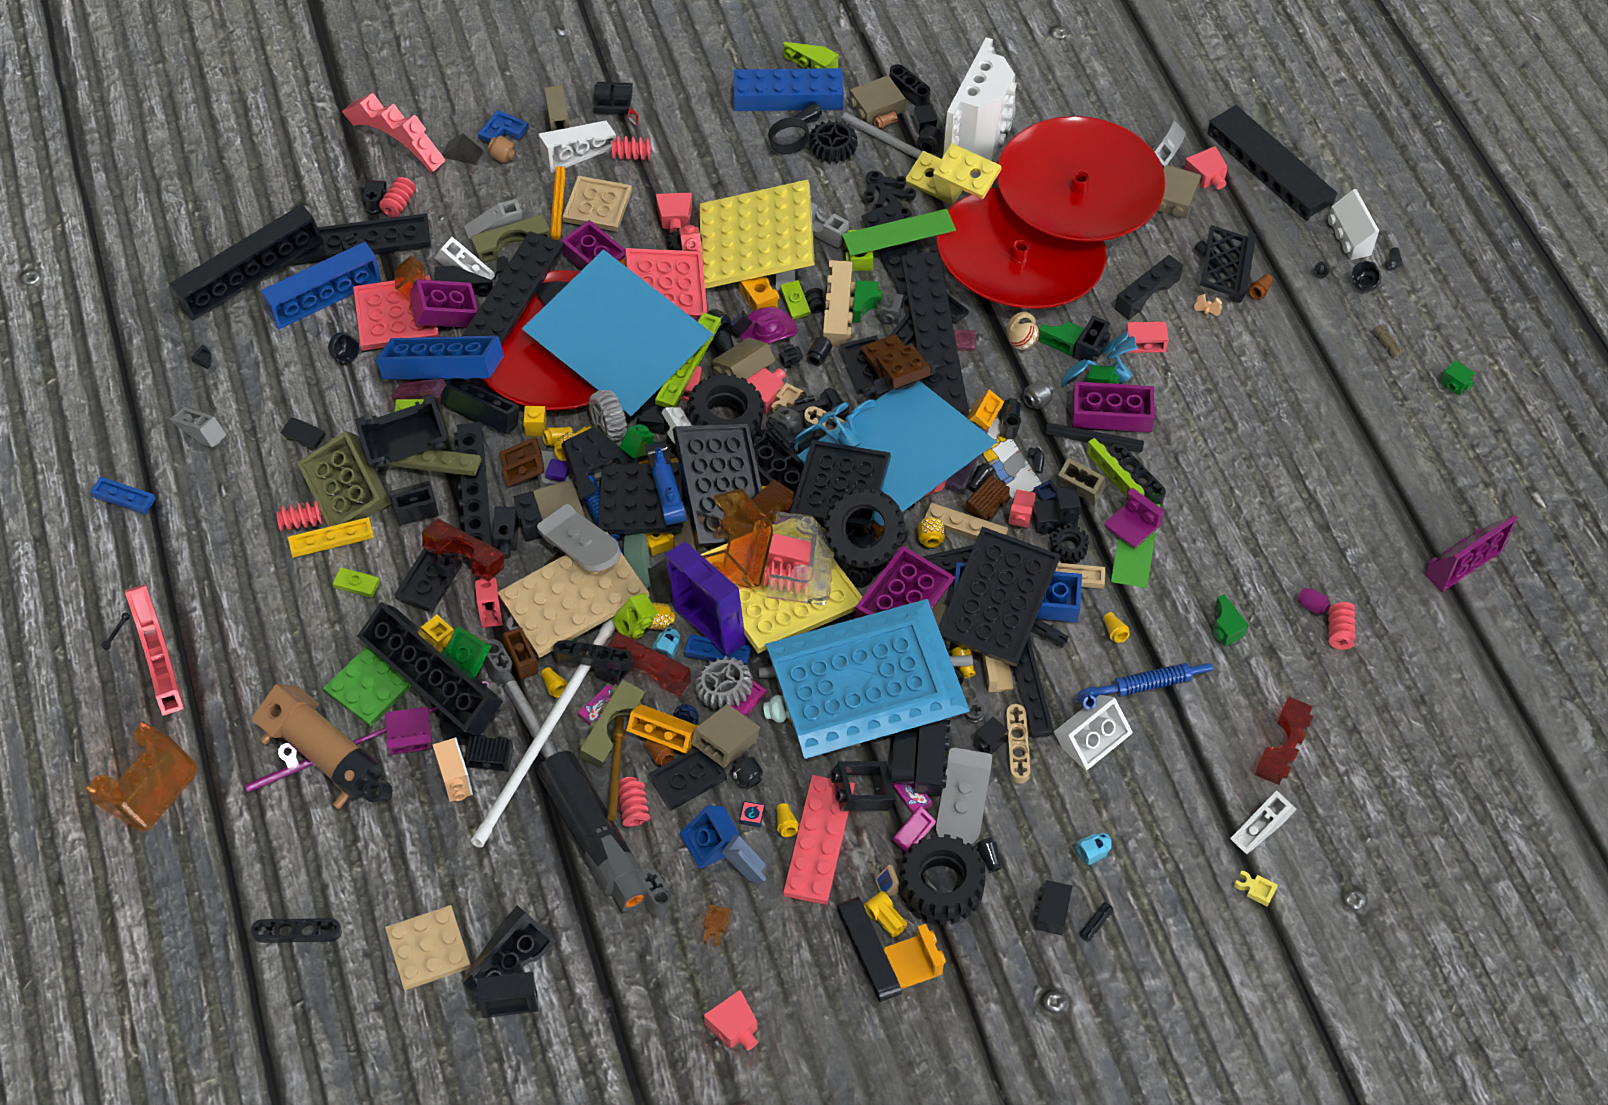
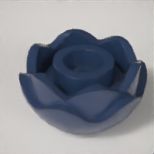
M681 704L676 707L673 713L674 717L695 725L698 724L699 714L692 705Z

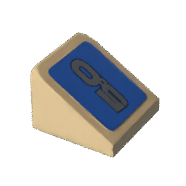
M888 865L876 877V883L880 892L883 891L888 896L898 894L900 883L893 865Z

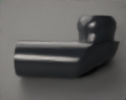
M1397 247L1390 249L1391 258L1384 262L1385 268L1388 271L1395 270L1402 264L1400 251Z
M1030 447L1028 458H1034L1033 472L1043 473L1045 456L1040 448Z

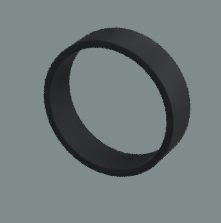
M790 117L774 123L769 129L768 138L774 151L781 154H792L802 150L808 144L810 134L807 124L803 120ZM799 127L805 130L804 136L792 144L782 145L773 141L774 136L785 128Z

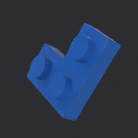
M497 110L479 131L478 138L490 143L493 137L497 138L500 135L507 134L520 140L529 129V124Z

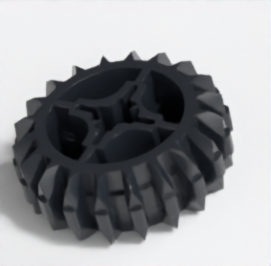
M828 120L827 123L822 121L820 125L816 124L815 128L810 132L809 149L817 160L821 159L822 162L828 161L829 164L831 162L838 164L839 161L845 162L846 159H851V156L855 155L858 147V137L854 128H851L850 124L845 125L844 121L838 123L837 120L835 122Z

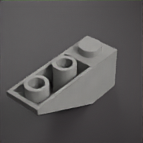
M517 199L498 203L466 224L464 228L469 241H471V236L522 221V212Z

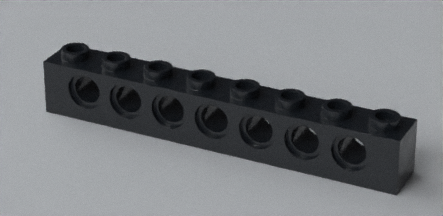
M481 422L458 424L457 433H454L455 445L459 446V449H455V452L475 454L481 457V463L475 476L457 474V477H461V482H458V492L462 494V498L459 499L460 511H464V515H460L461 528L465 527V532H461L463 545L466 544V549H463L464 562L468 561L469 569L494 567Z

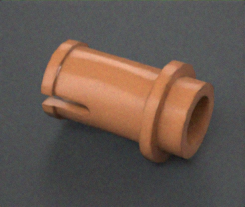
M891 111L882 116L877 115L873 119V123L876 128L884 129L885 126L896 123L898 118L896 113Z

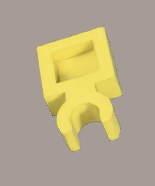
M1241 871L1239 877L1244 879L1245 882L1242 883L1236 880L1234 887L1238 890H1248L1247 897L1268 907L1278 885L1259 875L1254 880L1249 873Z

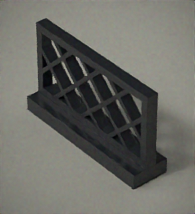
M1211 225L1206 244L1200 286L1234 296L1233 301L1241 303L1248 291L1256 234L1249 232L1247 236ZM1213 234H1219L1223 239L1218 241ZM1235 239L1241 241V243L1235 246L1231 240ZM1226 242L1231 249L1225 250L1221 244ZM1216 246L1220 253L1215 255L1211 248ZM1233 252L1238 257V259L1234 261L1229 256V254ZM1224 257L1228 263L1223 265L1218 258ZM1214 261L1218 268L1212 269L1209 262ZM1232 267L1236 273L1231 275L1226 268ZM1222 271L1226 278L1220 279L1216 273ZM1211 275L1216 282L1206 281V277ZM1229 281L1233 289L1226 287L1224 283Z

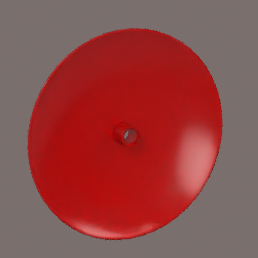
M1064 116L1035 123L1019 132L1009 141L998 161L1002 168L997 176L998 187L1009 208L1021 220L1045 234L1066 240L1084 242L1103 241L1131 233L1153 217L1165 193L1164 170L1152 148L1130 130L1098 118Z
M999 187L990 188L984 199L969 194L955 202L948 209V213L956 231L937 235L939 255L945 267L954 278L972 292L988 300L1012 307L1038 309L1056 307L1073 302L1095 287L1106 265L1104 240L1092 242L1066 240L1045 234L1021 220L1009 208L1001 195Z
M549 271L543 282H570L580 271ZM535 293L502 345L504 357L492 376L483 379V381L497 394L522 406H545V410H566L589 405L590 396L599 390L522 330L545 307L542 301L537 298V293Z

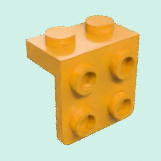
M926 924L917 927V935L915 937L884 948L901 989L935 978L943 973V966L946 963L944 954L941 950H937L935 934L932 930L929 931Z

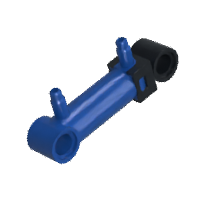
M665 440L646 444V454L666 526L687 521Z

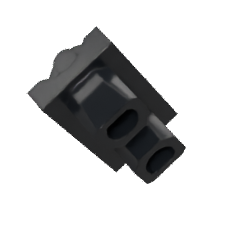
M804 391L800 393L801 398L795 400V405L797 406L790 407V409L800 413L802 425H805V410L815 406L825 411L826 401L825 399L815 401L814 395L807 397Z

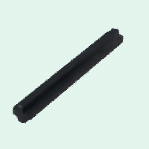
M1047 423L1045 433L1048 435L1085 442L1095 438L1105 446L1122 444L1128 450L1142 452L1144 447L1143 440L1059 424Z

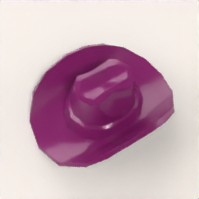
M773 307L760 308L748 315L753 323L741 334L742 341L751 338L771 345L796 335L798 328L796 322L782 310Z

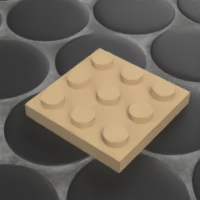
M578 176L563 214V222L583 225L590 220L600 229L617 232L632 193V185Z
M451 905L385 927L404 991L471 968Z

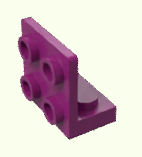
M1132 488L1127 492L1126 504L1109 518L1104 526L1135 549L1162 525L1164 510Z
M428 707L385 713L388 739L386 740L389 755L433 749Z

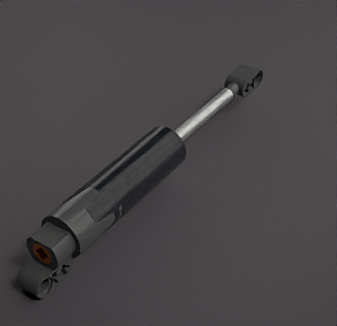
M488 640L486 642L492 646L483 664L491 678L495 682L503 684L532 737L535 738L542 726L511 674L512 661L500 641ZM547 738L540 750L546 760L540 764L537 771L538 776L605 894L614 896L622 911L633 910L645 903L652 915L664 916L670 906L671 893L662 877L655 870L649 869L644 872L641 870L614 821L608 820V811L575 754L571 751L556 752L551 741Z

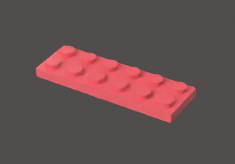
M812 775L783 892L785 897L828 905L849 811H840L839 804L835 799V788L831 778ZM849 782L853 795L855 783Z

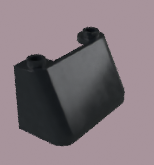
M433 394L423 397L424 402L422 404L418 401L415 402L414 406L380 417L375 415L372 416V419L368 420L364 416L354 419L370 467H375V470L383 469L389 463L432 449L438 451L446 447L448 438L438 402Z

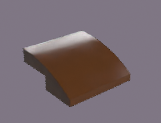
M536 437L499 452L504 467L502 472L508 488L544 473L542 452Z

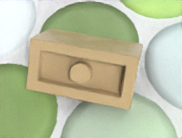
M982 654L988 693L1012 691L1014 686L1010 664Z

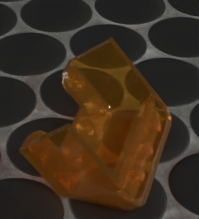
M144 721L134 731L133 737L135 742L145 749L120 779L116 781L107 775H99L86 787L94 805L142 832L150 830L196 776L198 771L195 761L171 737Z

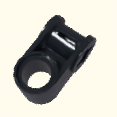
M365 181L363 199L366 202L365 210L368 214L376 215L381 212L379 203L386 194V181Z

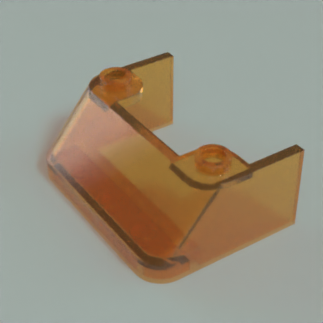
M742 488L715 495L713 499L724 510L722 525L729 532L730 538L727 549L706 554L703 557L733 584L746 588L759 587L762 582L772 541V523Z

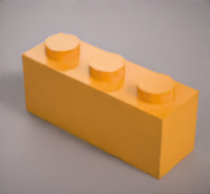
M640 704L631 711L626 731L687 753L694 746L691 744L694 730L698 725Z

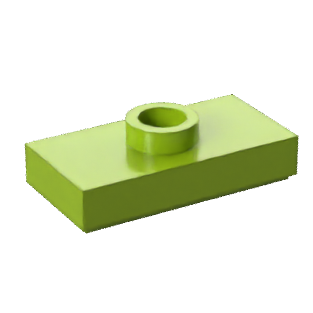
M799 280L780 285L793 320L811 315Z
M340 567L332 585L336 589L372 598L380 583V579L376 576Z

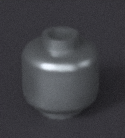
M1042 380L1030 384L1024 390L1023 399L1025 404L1033 409L1044 407L1052 401L1053 388L1049 383Z

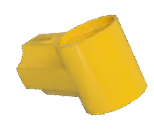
M879 892L863 904L869 917L874 921L877 920L892 938L900 935L907 927V922L894 909L891 899L885 892Z

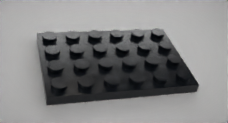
M749 424L675 426L672 431L695 545H724L765 528L764 524L762 525L761 522L759 523L758 520L756 521L755 518L748 515V502L762 491Z
M982 526L940 625L939 631L942 639L1017 667L1061 555Z

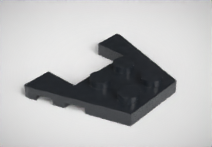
M595 426L563 441L561 444L568 467H571L573 472V481L578 487V496L581 501L597 492V488L587 476L588 474L614 461L617 464H640Z

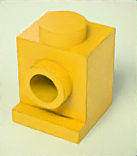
M646 533L648 550L651 556L675 548L672 533Z
M437 614L421 626V630L442 648H446L454 632V629Z

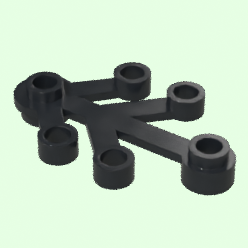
M875 170L868 172L866 182L869 186L863 194V200L867 203L873 202L875 189L878 188L880 190L878 201L873 205V211L883 207L887 199L889 203L896 201L905 219L912 217L910 209L903 207L896 197L906 198L910 201L916 198V190L914 188L900 190L889 188L885 185L904 188L906 186V178L904 176H897L896 178L885 177L880 171Z

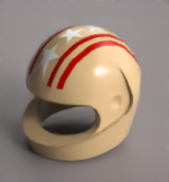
M1020 312L1014 315L1007 323V338L1012 347L1019 350H1028L1037 343L1039 329L1035 324L1033 315L1028 312ZM1029 318L1030 323L1019 324V320Z

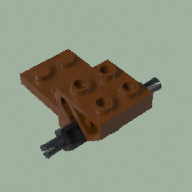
M896 334L888 336L887 338L861 346L862 355L878 375V379L873 381L872 385L862 388V392L866 396L874 392L878 395L892 389L904 390L910 388L918 380L935 374L937 369L946 367V363L941 364L945 362L944 359L936 362L931 360L926 362L912 344L905 346Z

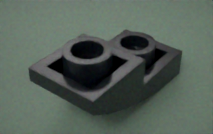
M293 417L289 419L280 432L285 438L296 440L302 446L316 449L326 435L325 431Z

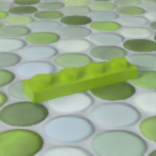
M1095 438L1088 441L1086 454L1126 497L1127 492L1132 488L1144 496L1143 488L1135 483L1129 472L1119 465L1117 459L1107 452L1103 444L1099 443Z

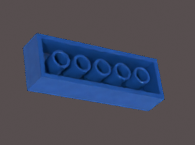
M842 68L734 69L735 111H802L809 103L813 104L814 102L819 105L821 110H843Z
M363 242L262 289L261 293L267 314L279 330L353 295V286L381 282L375 254L367 243Z
M498 336L391 338L376 358V362L382 379H486L492 376L504 354Z
M956 562L954 592L967 563ZM1055 571L1037 618L1078 623L1082 574Z

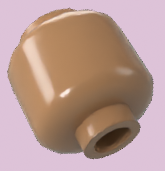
M501 135L497 138L493 137L487 148L489 155L501 163H505L508 160L512 161L516 154L514 150L515 144Z

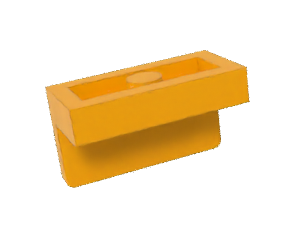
M989 389L975 401L967 419L971 422H976L986 431L991 427L1004 401Z

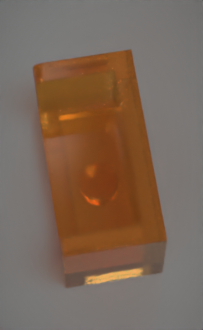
M412 255L395 268V288L407 299H410L409 294L416 279L425 280V266Z

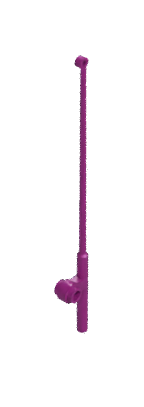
M483 681L482 683L486 684L489 688V682ZM436 706L428 709L429 714L439 709ZM386 727L352 742L357 745L387 732ZM285 743L279 748V757L286 762L287 767L245 784L247 792L253 791L314 764L307 758L298 762L296 759V748L290 743ZM290 749L291 754L288 756L285 755L284 750Z

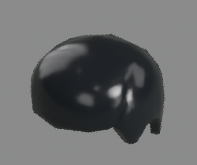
M1365 260L1353 267L1352 282L1358 290L1370 292L1381 284V271L1374 262Z
M338 332L329 341V354L333 359L341 363H350L358 356L360 350L359 341L346 332Z

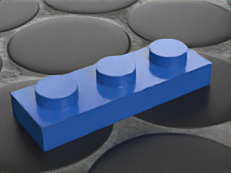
M101 476L90 491L92 497L145 515L156 499L154 494Z
M689 634L684 652L686 657L710 660L712 662H716L717 657L720 660L725 658V655L707 637ZM743 645L727 657L729 660L735 657L737 661L742 660L744 665H748L751 646Z

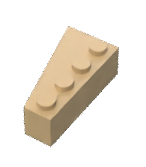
M829 260L823 337L828 338L833 346H840V344L847 343V339H851V327H848V323L852 324L853 312H849L850 308L853 309L854 297H851V293L855 294V282H852V262Z

